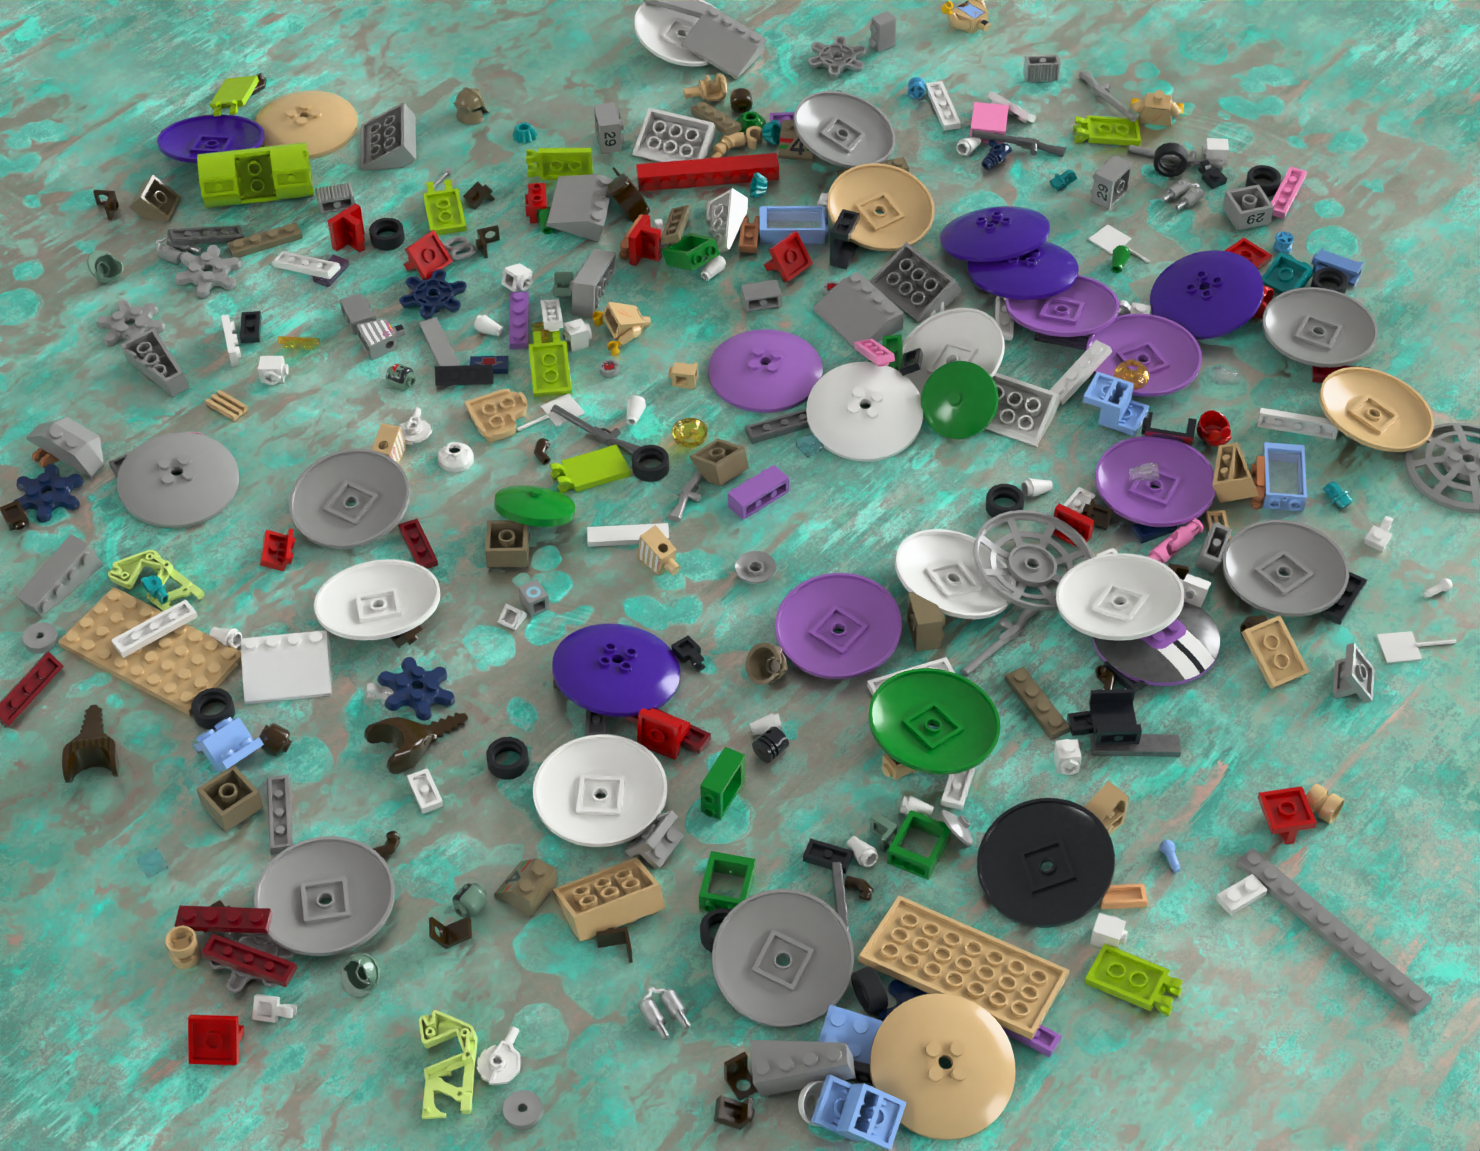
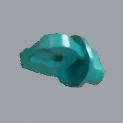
M1069 169L1061 175L1056 173L1055 178L1049 182L1057 191L1061 188L1066 189L1067 185L1077 179V176L1073 170Z
M1332 481L1323 488L1326 494L1333 500L1331 503L1333 505L1337 504L1341 510L1353 502L1348 495L1349 491L1343 492L1336 482Z
M156 575L141 578L142 585L151 597L158 599L161 604H165L168 601L167 587L162 584L161 578Z

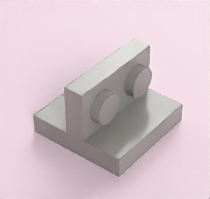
M1355 643L1346 645V658L1335 661L1333 695L1336 698H1341L1357 693L1364 703L1372 702L1375 669Z
M672 810L658 815L656 822L644 833L634 838L625 852L630 857L640 854L655 870L659 869L684 836L673 825L678 816Z

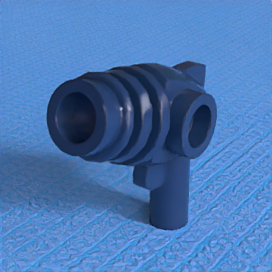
M990 140L989 146L992 148L983 159L982 167L985 170H989L1004 162L1006 156L1012 152V148L1008 144H998L996 141Z

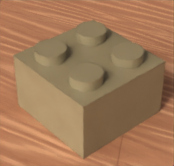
M511 520L487 521L485 544L487 568L528 567L529 525Z
M235 765L197 788L201 805L225 832L263 808L259 791Z

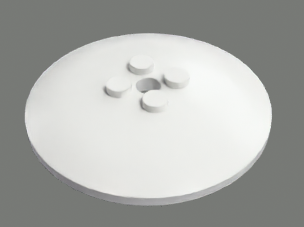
M695 0V1H698V2H702V3H705V4H709L708 2H706V1H704V0ZM646 2L640 5L635 14L634 29L639 41L647 50L657 57L677 65L695 67L710 64L681 46L685 37L699 20L698 17Z
M955 308L937 313L919 324L903 342V354L917 348H921L923 352L921 370L905 376L915 385L920 396L930 375L942 365L950 363V361L957 359L956 361L974 363L985 369L993 377L1004 355L1005 342L1002 330L990 315L978 309Z
M873 362L848 363L827 372L813 386L806 408L808 425L816 440L831 453L844 459L860 462L888 459L905 450L917 437L922 426L924 412L921 407L919 391L905 375L903 376L901 372L892 367H880ZM866 403L869 404L870 407L868 409H863L860 407V405Z
M930 529L914 533L900 544L895 557V569L901 583L909 593L913 592L937 604L940 613L964 619H983L1001 613L1010 605L1009 601L992 591L979 575L973 557L976 538L952 530ZM981 543L979 547V561L983 569H991V550ZM996 555L997 568H1007V561ZM988 576L996 586L1012 596L1013 593L1006 589L996 577ZM1002 576L1008 584L1016 588V580L1012 576Z
M1107 554L1083 561L1070 569L1059 582L1056 591V603L1062 618L1071 627L1083 634L1105 640H1133L1150 636L1163 630L1178 617L1184 605V588L1177 574L1168 566L1155 559L1135 554Z
M395 559L369 561L349 567L325 582L315 597L314 610L318 622L332 634L353 640L385 639L405 633L427 620L439 604L440 586L432 572L416 563Z
M590 735L572 740L560 746L545 759L534 780L533 798L536 811L542 822L560 838L582 846L607 847L622 844L638 837L656 822V818L662 813L666 803L667 779L659 760L643 745L616 735ZM599 793H604L607 795L603 799H598L595 797Z

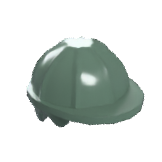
M97 250L88 256V268L97 281L110 284L120 277L123 271V264L111 254Z
M355 953L348 958L342 969L341 982L344 990L349 995L354 997L367 995L378 985L382 971L377 959H374L367 953Z

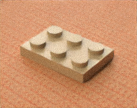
M1280 615L1241 632L1270 689H1274L1310 672Z

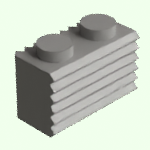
M889 11L874 17L872 16L869 44L877 52L895 46L897 19Z
M1059 55L1025 56L1023 70L1025 82L1058 81L1061 66Z
M350 182L315 189L320 214L345 210L355 204Z
M766 280L760 283L741 285V298L746 312L782 306V292L778 280Z
M361 293L340 299L341 311L353 334L358 333L357 324L376 320L374 311L370 310L368 299H364Z
M1216 522L1212 524L1196 563L1198 568L1211 573L1217 570L1231 536V528Z

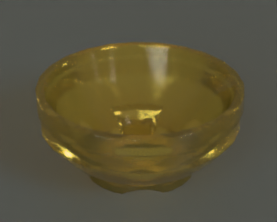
M1129 359L1116 366L1113 377L1134 383L1133 390L1146 386L1149 381V371L1141 362ZM1128 366H1134V367H1137L1138 369H1137V370H1130V369H1128Z
M696 418L681 419L672 427L673 440L685 448L691 449L700 446L707 438L708 429L706 424ZM688 437H692L695 439V441L686 442L685 439Z

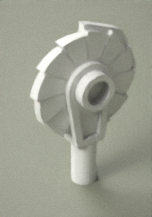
M418 407L413 409V416L399 426L404 442L407 445L413 446V443L422 442L428 439L432 433L430 424L425 420H421V409Z
M510 1027L504 1041L502 1040L498 1046L493 1045L487 1050L484 1049L480 1058L478 1057L477 1072L482 1080L489 1082V1085L507 1084L520 1072V1053L513 1047V1043L519 1033V1029L516 1027Z

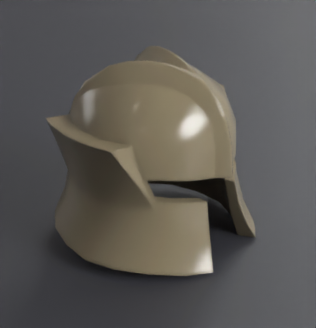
M463 88L458 93L456 102L453 103L457 108V119L464 124H476L484 121L481 110L473 112L472 110L481 107L486 113H489L479 89Z
M759 643L748 653L745 664L746 673L755 684L772 685L774 681L780 679L788 671L787 660L782 652V647L769 643Z

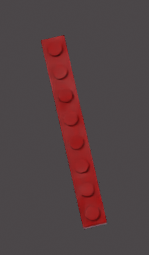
M777 153L636 164L639 192L750 183L756 172L766 177L768 181L779 180Z

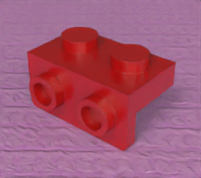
M546 183L528 184L525 204L529 206H525L526 217L530 216V224L537 223V209L547 208Z
M1059 503L1055 507L1054 517L1070 525L1088 542L1092 537L1094 520ZM1054 530L1052 535L1076 546L1062 532Z
M289 528L286 535L270 530L265 531L260 559L261 566L284 572L287 564H291L293 559L291 549H293L295 544L293 529Z

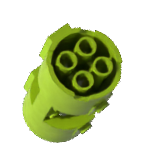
M306 142L197 155L199 183L205 208L314 196L312 170Z

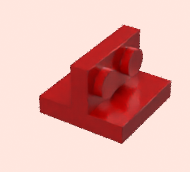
M353 204L327 220L331 244L334 250L338 251L346 245L351 246L359 253L365 250L364 225L361 207L358 204Z
M643 214L628 236L629 263L633 266H637L642 257L657 262L662 258L661 230L651 227L650 216Z
M435 230L428 232L404 249L409 256V261L403 264L407 271L416 268L422 280H428L432 277V273L435 270H442L453 262Z
M795 231L768 249L772 259L765 263L764 266L767 271H779L784 282H787L812 265L813 262L798 232Z
M642 708L638 714L637 743L643 745L648 750L676 760L680 753V742L690 730L691 723L654 708L650 710Z
M1302 786L1259 792L1258 801L1271 834L1282 836L1285 845L1294 844L1299 830L1316 827V819Z
M189 1015V1064L238 1065L239 1042L244 1036V1025H239L238 1016Z

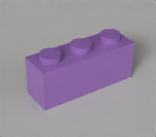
M772 465L728 492V507L744 520L788 493L789 477L775 465Z

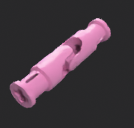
M1194 518L1184 527H1179L1169 538L1153 548L1147 557L1165 564L1181 547L1188 545L1195 535L1203 532V524L1197 518Z

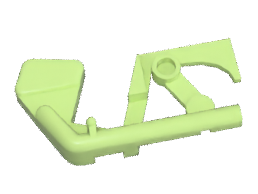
M147 550L116 561L112 564V570L108 572L111 582L127 589L133 588L145 566L153 568L157 576L161 578L163 585L168 577L172 578L181 587L167 593L169 597L165 604H161L158 599L151 597L148 592L146 594L149 601L161 611L171 608V601L180 597H188L191 594L198 599L204 597L203 590L195 584L193 585L190 580L173 568L171 562L162 559L159 553L154 550Z
M433 1010L430 1016L427 1014L419 1018L421 1040L424 1047L430 1048L458 1036L463 1053L424 1068L425 1089L422 1119L446 1118V1113L440 1112L434 1103V1094L441 1093L454 1098L456 1102H461L460 1111L462 1114H471L478 1041L476 1032L472 1025L440 1011ZM464 1066L463 1087H455L444 1082L441 1078L443 1076H452L453 1070Z

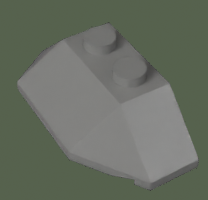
M69 417L39 424L26 437L28 441L91 479L104 466L100 436Z

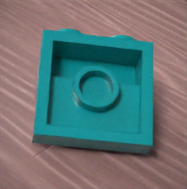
M1280 252L1263 274V285L1272 288L1280 294L1289 290L1304 288L1313 275L1312 267L1306 262L1296 260L1290 254Z

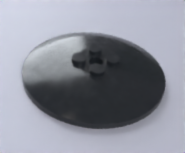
M1059 798L1032 799L1008 809L988 828L978 850V878L989 902L1005 917L1031 927L1050 928L1062 926L1088 914L1106 895L1115 872L1114 846L1103 823L1085 807ZM1051 862L1053 867L1051 870L1044 871L1041 869L1042 864Z

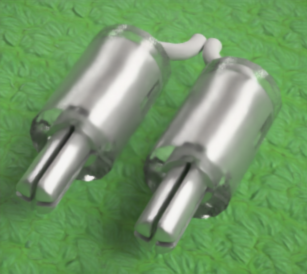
M654 987L648 989L649 993L638 1004V1009L651 1031H657L662 1040L669 1038V1034L664 1027L667 1021L651 997L652 992L660 993L659 998L673 1021H679L684 1030L690 1028L691 1025L686 1018L688 1011L673 987L658 990L654 989Z

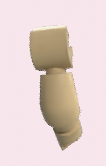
M751 126L746 130L745 135L744 132H736L729 136L723 135L719 143L713 147L714 153L709 158L722 157L728 150L744 146V144L748 148L756 150V142L763 139L762 128Z

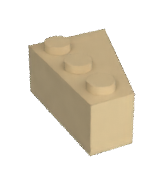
M1238 442L1218 447L1212 485L1220 503L1259 496Z
M1108 781L1084 807L1098 817L1110 835L1124 823L1129 796Z

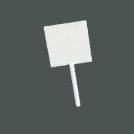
M1107 224L1088 238V240L1113 254V250L1117 246H1125L1132 238ZM1129 248L1131 254L1146 263L1150 262L1149 259Z
M568 393L541 405V409L547 415L520 426L516 430L519 432L547 418H550L557 427L569 422L558 414L550 412L555 404L576 417L584 415L585 412Z
M1412 631L1376 635L1386 663L1422 660L1418 647L1456 643L1455 639L1416 643Z

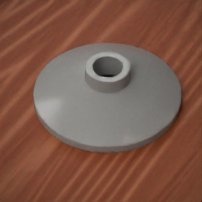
M750 551L737 559L735 572L741 580L752 584H759L770 580L774 576L776 563L767 553Z
M942 810L940 814L948 828L964 844L972 846L974 842L968 829L971 825L970 822L963 815L957 817L949 811Z

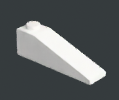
M733 188L709 201L707 205L706 218L710 222L709 232L715 238L720 254L730 249L747 213L748 198Z

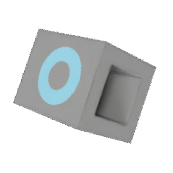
M537 579L518 587L520 601L530 617L549 610L548 595Z

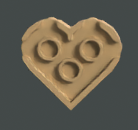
M510 389L498 390L464 402L465 408L478 432L488 442H495L515 435L516 419L523 418L527 414L525 395L520 391L519 393L510 392Z

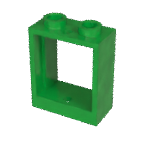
M692 233L681 237L678 243L669 244L662 248L667 266L689 271L697 269L720 255L715 238Z
M725 747L700 785L701 812L705 815L721 820L745 782V754Z
M910 810L888 849L887 863L929 880L951 839V830L942 821H936L922 813ZM911 827L939 838L929 858L900 847Z
M711 851L699 893V909L707 912L721 908L732 910L743 900L749 898L756 873V859ZM713 872L744 877L740 899L708 893Z

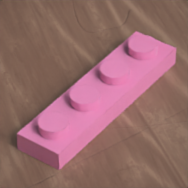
M1289 167L1271 201L1274 206L1273 216L1285 218L1306 178L1307 171Z
M872 338L854 342L856 351L880 367L887 366L889 362L895 361L894 353Z

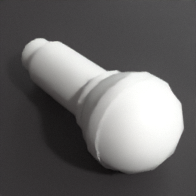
M1448 578L1440 579L1437 585L1423 593L1424 598L1432 597L1440 592L1450 591L1453 587L1452 581Z

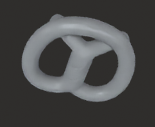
M456 236L442 243L445 249L449 251L448 254L452 260L469 258L476 251L475 246L470 244L468 239L463 236ZM455 242H463L454 247L449 246ZM467 248L470 249V251L466 253L455 255L456 253L461 252L462 250H465Z

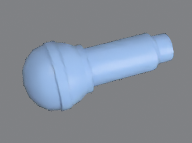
M1171 840L1162 841L1160 851L1167 857L1174 873L1179 872L1180 865L1175 855V844Z

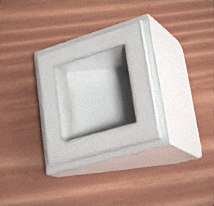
M505 604L497 623L516 631L528 614Z

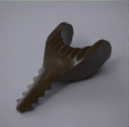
M613 167L612 169L618 177L609 183L608 192L623 209L629 221L634 223L639 215H648L650 209L628 176L624 173L620 174Z
M91 705L85 710V720L82 721L84 725L81 726L80 734L63 748L62 770L66 783H72L78 773L91 767L107 768L112 772L113 777H119V760L114 740L104 733V725L101 723L103 721V718H101L103 716L101 713L102 708H99L98 705Z
M455 713L454 717L448 715L446 719L440 718L438 722L432 721L430 725H423L400 717L387 718L367 726L364 736L369 743H392L399 748L387 762L389 772L398 774L414 767L431 742H436L437 737H443L444 733H450L451 729H458V725H465L468 716L465 713Z

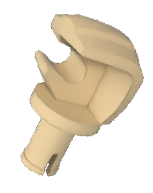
M718 73L711 83V79L707 75L703 80H699L698 86L683 88L684 97L687 99L700 96L703 101L706 100L707 102L721 101L727 94L726 78L723 74Z

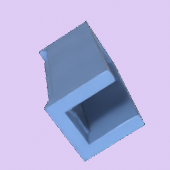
M1321 248L1320 252L1313 256L1311 262L1314 265L1313 273L1322 268L1337 269L1346 275L1348 279L1347 285L1353 287L1361 276L1364 262H1356L1324 251V248Z

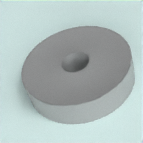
M46 622L33 624L23 633V642L26 649L36 654L52 650L59 640L56 628Z
M516 1091L510 1094L504 1101L503 1116L506 1123L513 1129H531L542 1118L541 1100L531 1091ZM521 1108L527 1109L525 1112H519Z

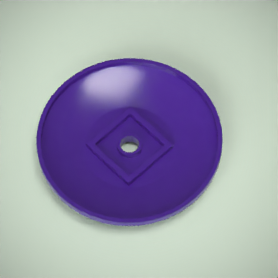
M224 114L216 117L213 115H202L169 125L161 131L157 143L159 150L167 157L182 162L197 163L198 154L259 148L263 144L265 137L263 128L248 118Z
M1016 206L989 207L966 213L952 220L942 230L940 241L946 253L961 260L972 262L1003 261L1025 255L1040 247L1049 237L1050 224L1044 215L1032 209Z
M1045 241L1037 249L1016 258L995 262L968 261L967 272L970 279L978 287L991 294L1010 299L1034 300L1052 297L1069 289L1078 278L1079 267L1071 253L1058 245Z
M1219 250L1202 251L1175 261L1158 276L1151 290L1150 306L1153 315L1178 323L1188 330L1196 340L1211 339L1231 333L1248 322L1262 302L1264 286L1258 269L1243 256ZM1203 287H1209V289L1201 290Z
M607 623L581 628L563 639L554 652L552 674L560 691L578 706L601 715L631 717L638 716L642 708L647 710L651 708L658 709L673 697L680 681V665L671 648L655 635L637 627Z

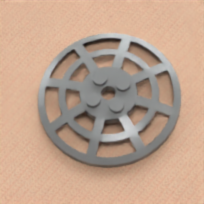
M1467 423L1435 425L1433 432L1446 429H1454V431L1441 434L1436 438L1430 436L1427 441L1429 444L1424 459L1413 461V450L1406 451L1405 470L1408 478L1422 495L1440 506L1464 513H1480V486L1478 482L1480 480V444L1468 442L1466 436L1480 439V434L1463 431L1469 430L1480 433V426ZM1452 436H1457L1459 442L1453 444L1442 441ZM1435 445L1445 449L1444 456L1432 457V450ZM1443 463L1448 473L1443 476L1434 464ZM1427 465L1431 474L1440 481L1434 489L1430 488L1419 477L1415 470L1416 467ZM1457 478L1470 481V486L1459 484L1452 480ZM1446 486L1459 491L1472 493L1473 503L1454 500L1440 493Z
M1029 510L1009 511L991 518L978 532L973 549L974 563L977 571L992 591L1012 604L1037 611L1058 610L1055 599L1056 591L1050 593L1046 587L1052 581L1059 583L1063 578L1056 575L1057 566L1066 564L1067 571L1074 567L1072 561L1084 557L1085 561L1094 558L1087 542L1070 525L1051 515ZM1015 521L1039 522L1047 525V528L1043 535L1031 531H1018ZM1007 522L1010 533L1001 537L995 544L985 537L994 527ZM1056 529L1070 538L1079 550L1068 554L1059 543L1051 539L1054 530ZM1021 538L1035 539L1040 542L1038 545L1024 544ZM1013 540L1016 547L1011 553L1000 548L1008 541ZM981 543L991 550V569H983L979 561V547ZM1047 544L1054 548L1061 555V557L1054 558V556L1048 550L1045 549ZM996 555L1007 560V568H997ZM1028 563L1034 564L1037 568L1030 567ZM988 576L996 577L1006 589L1013 593L1012 596L996 586ZM1002 576H1012L1019 582L1017 587H1012ZM1026 586L1038 588L1042 595L1028 594L1024 590ZM1020 597L1032 600H1046L1050 605L1025 602L1020 600Z

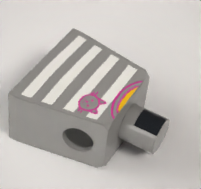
M387 319L357 324L359 340L371 360H375L397 349V337L405 335L402 324L391 327Z

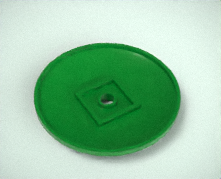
M919 668L898 673L879 686L870 702L868 713L869 726L878 745L897 762L920 772L943 775L970 770L980 765L991 755L999 739L1000 718L993 701L978 685L953 672L932 668ZM928 725L936 726L938 729H930Z

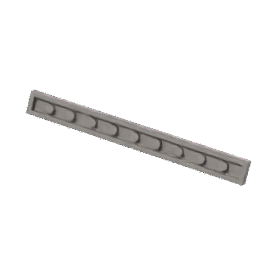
M1253 847L1237 859L1236 866L1248 876L1253 874L1264 885L1268 893L1414 1016L1431 1003L1432 997Z

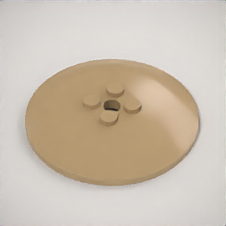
M299 91L281 96L264 106L255 118V122L264 130L265 138L261 147L306 142L310 159L328 155L343 147L352 139L358 126L357 113L354 107L346 99L324 91Z
M870 163L846 170L833 182L827 198V210L833 225L842 209L860 213V219L849 241L870 250L897 251L905 242L913 246L926 236L934 220V202L926 186L911 173L892 165ZM878 210L883 212L884 214H877L875 211Z
M1348 367L1334 371L1325 378L1321 385L1319 401L1326 417L1343 434L1360 444L1382 451L1405 452L1421 447L1428 441L1433 432V414L1424 398L1407 383L1388 373L1371 368Z
M934 993L917 996L902 1003L885 1018L876 1032L872 1043L870 1074L874 1088L907 1102L900 1121L903 1127L930 1139L958 1140L970 1137L984 1130L1005 1109L1015 1083V1060L1007 1035L996 1019L985 1009L963 997ZM939 1058H948L951 1062V1068H941Z

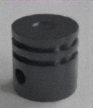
M775 726L768 729L752 743L755 754L766 763H770L789 746L786 735Z

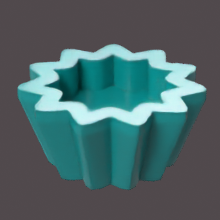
M774 119L763 126L762 136L766 142L777 145L780 143L781 124H779V120L776 121Z
M521 122L515 127L512 136L514 137L513 140H516L517 143L522 142L526 144L536 140L537 133L530 123Z
M758 172L754 173L750 184L749 193L752 198L764 196L767 190L768 180Z

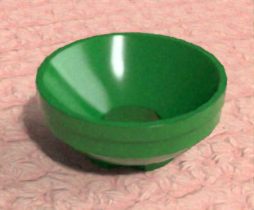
M747 111L736 120L741 124L742 130L739 132H744V135L749 127L758 126L763 129V126L766 124V120L757 112Z

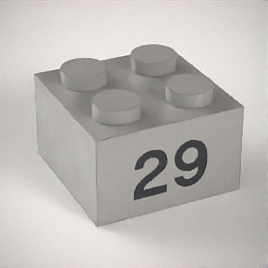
M615 102L594 105L595 132L601 154L621 152V144H624V136L621 130H624L620 110L616 109Z
M1114 155L1099 170L1097 169L1093 175L1094 184L1091 189V201L1110 210L1129 191L1132 163Z
M1254 185L1226 191L1222 208L1238 231L1270 224L1274 206L1261 187Z

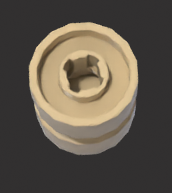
M1318 783L1314 784L1306 795L1313 814L1318 812V818L1328 824H1331L1336 819L1345 802V799L1335 793L1328 795L1327 789Z
M177 926L167 933L165 944L173 965L180 969L194 967L201 959V949L194 930L188 926Z

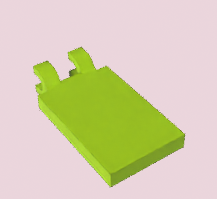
M258 76L225 79L209 104L212 110H214L213 116H221L224 108H230V115L237 114L238 108L245 106L259 82Z
M1089 115L1086 118L1075 116V124L1079 125H1073V132L1080 135L1074 137L1075 143H1082L1088 140V143L1126 146H1140L1141 144L1138 119L1132 122L1128 118Z
M538 148V152L533 149H526L528 178L540 176V180H558L559 176L593 174L592 148Z
M451 179L444 180L445 190L435 191L434 183L426 182L427 193H423V199L430 231L435 230L437 235L467 231L458 188L453 189Z
M560 330L552 331L553 342L542 343L541 332L533 331L534 344H528L534 397L572 394L567 342L560 340Z
M617 445L561 460V464H550L552 470L550 475L553 481H558L559 485L557 488L560 493H565L570 489H574L576 493L631 476V470Z
M1104 943L1085 977V984L1149 1011L1155 1006L1158 1011L1169 1016L1173 1009V1006H1171L1173 998L1163 996V994L1167 991L1170 995L1178 998L1182 992L1180 987L1183 980L1170 977L1169 969Z

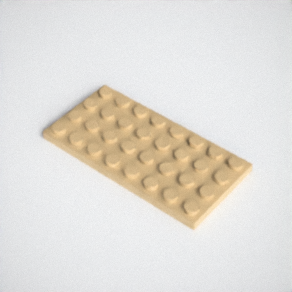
M113 587L58 641L61 648L189 716L193 714L191 704L194 697L205 689L217 688L242 662L241 651L231 646L226 647L213 637L188 624L177 628L123 658L115 649L111 640L163 611L116 587Z
M902 896L897 897L858 958V962L926 993L951 994L968 999L991 1014L1000 1026L1031 1040L1034 1038L1069 974V970Z

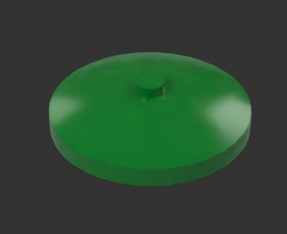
M954 361L944 364L930 375L924 385L921 395L923 416L928 425L944 437L955 440L972 438L983 432L995 417L998 408L996 384L985 369L974 363Z
M518 485L506 487L499 490L494 499V508L501 516L529 526H560L570 522L575 514V504L568 496L539 486Z

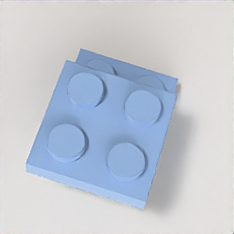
M1100 372L1095 374L1083 396L1084 403L1101 408L1098 425L1135 437L1150 407L1131 400L1134 383Z
M229 717L214 726L216 730L213 731L211 729L196 737L198 742L193 744V747L197 752L203 751L215 771L220 772L230 768L264 744L259 737L252 738L239 717L233 720Z
M827 1075L811 1123L852 1141H867L885 1150H891L907 1102L865 1083L850 1084L835 1076Z

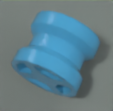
M920 77L911 78L908 82V94L911 98L920 99L925 94V82Z
M1286 231L1277 233L1275 237L1276 242L1273 246L1274 251L1284 254L1290 253L1294 236Z

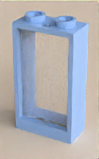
M759 206L760 244H777L795 231L798 232L803 244H825V236H829V225H825L828 224V213H825L824 206Z
M1264 442L1261 456L1265 457V498L1263 499V508L1304 511L1307 499L1305 446Z

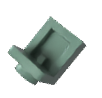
M573 272L554 273L553 296H558V298L572 296L570 284L573 280Z
M875 812L870 817L869 831L881 837L880 850L885 852L897 835L898 825L893 823L888 817Z

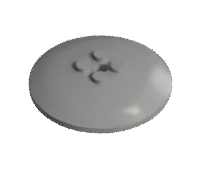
M840 91L816 92L805 97L795 110L793 118L794 128L801 142L813 154L836 166L850 169L863 164H882L890 157L894 149L895 133L888 118L876 106L853 94Z
M1307 287L1286 291L1269 302L1262 318L1264 334L1274 348L1295 361L1317 367H1341L1362 360L1373 350L1378 336L1376 321L1364 305L1346 294L1325 288Z
M185 432L164 434L140 444L125 458L117 476L118 494L124 507L137 519L163 528L191 527L214 518L231 503L239 486V470L231 452L224 445L210 437ZM174 472H182L179 476L173 475Z
M368 449L342 450L317 460L299 476L290 494L289 511L297 530L311 542L334 549L355 548L382 538L400 522L409 504L410 487L404 470L389 456ZM356 502L353 506H347L348 503Z
M1287 520L1261 521L1241 529L1227 543L1222 561L1227 583L1242 600L1261 611L1286 617L1309 616L1330 608L1344 594L1349 579V567L1345 555L1331 538L1313 527ZM1279 573H1287L1288 576H1282Z
M317 837L288 847L269 862L258 879L254 894L255 908H271L273 914L269 932L266 935L279 946L302 955L329 956L360 946L382 928L393 908L395 887L393 876L387 863L369 846L344 837ZM324 898H329L332 900L329 904L326 905L320 903V901Z
M774 889L750 896L728 913L714 939L712 965L718 988L727 1002L737 1012L751 1021L762 1025L789 1028L805 1025L819 1019L828 1012L830 1004L835 1006L840 1001L851 981L854 967V949L845 923L831 906L806 892L792 889ZM779 956H787L790 962L786 966H780L776 960Z

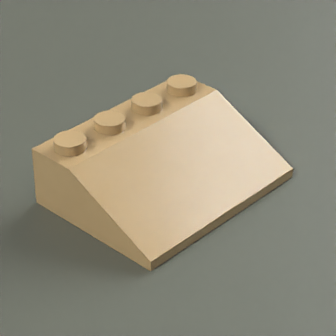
M637 857L553 889V893L579 941L590 940L596 936L597 931L616 928L626 923H633L639 918L654 915L666 908L660 884Z

